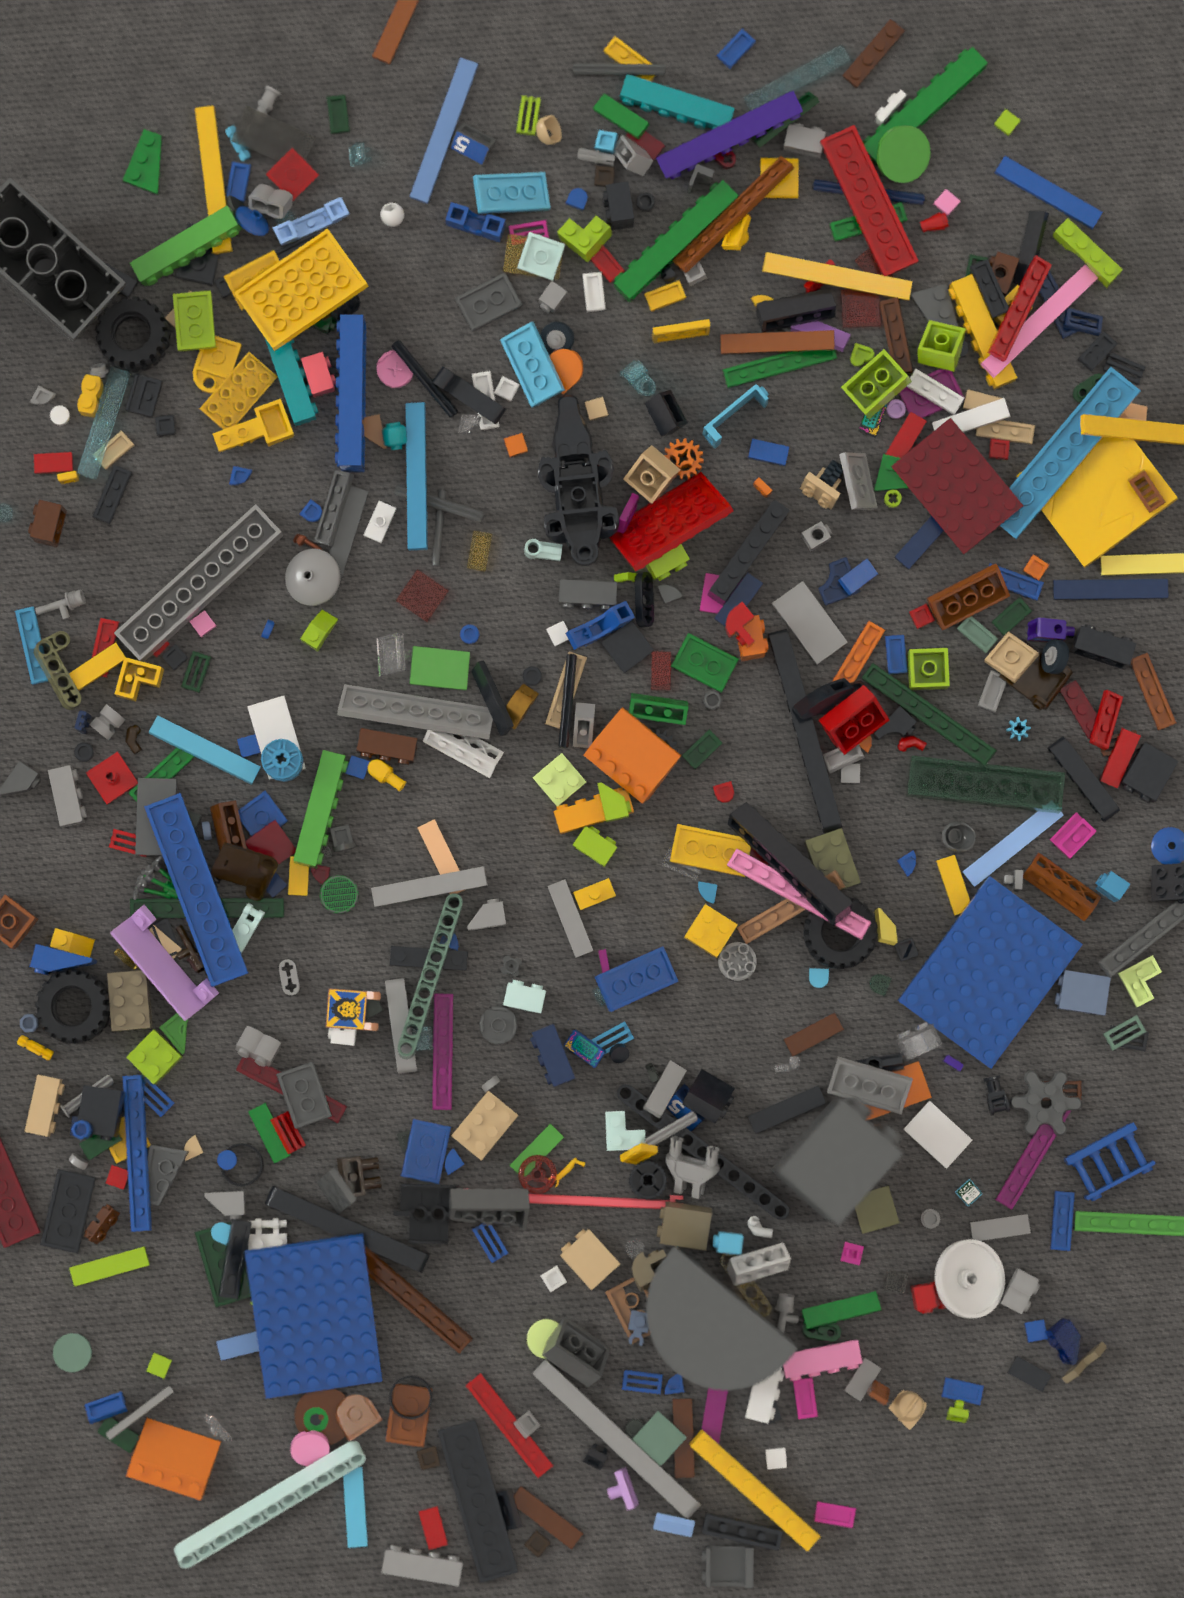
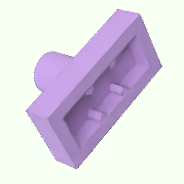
M624 1467L614 1473L618 1485L608 1488L607 1492L611 1500L623 1496L626 1508L630 1510L639 1505L628 1471Z

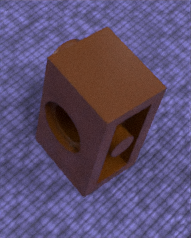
M998 251L996 257L992 256L989 263L994 274L998 270L1004 273L1003 278H998L996 275L995 277L1004 297H1006L1019 258Z

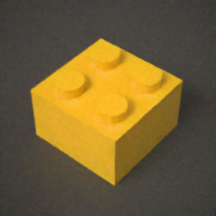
M705 904L684 938L717 958L738 924Z

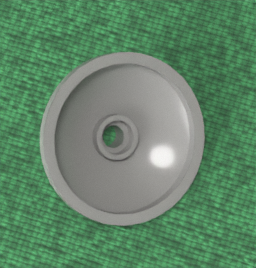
M320 549L304 550L293 557L286 569L285 583L287 590L301 604L307 606L324 604L338 590L341 578L340 569L336 560L329 553ZM310 572L311 576L307 579L306 574Z

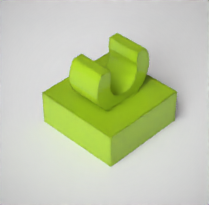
M956 1400L954 1408L950 1407L947 1411L946 1420L966 1423L969 1417V1410L963 1409L964 1401Z

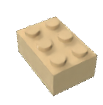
M488 1091L452 1134V1137L482 1161L519 1115Z

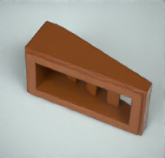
M1144 469L1128 479L1149 513L1166 503ZM1145 477L1146 480L1137 486L1135 485V482ZM1149 483L1150 487L1146 488L1142 492L1139 491L1140 488L1144 487ZM1153 490L1155 492L1144 499L1143 496ZM1155 497L1159 498V500L1155 501L1150 506L1148 505V502L1154 499Z
M874 1380L867 1394L883 1405H886L890 1389Z

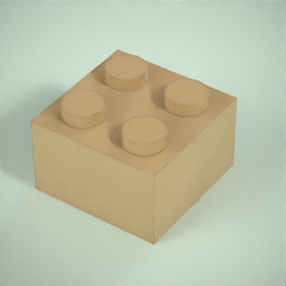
M651 445L641 454L623 480L650 503H654L664 493L681 469Z

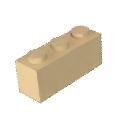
M37 1075L25 1132L50 1137L51 1133L54 1134L56 1122H53L54 1116L60 1110L58 1098L59 1095H63L65 1084H62V1079Z

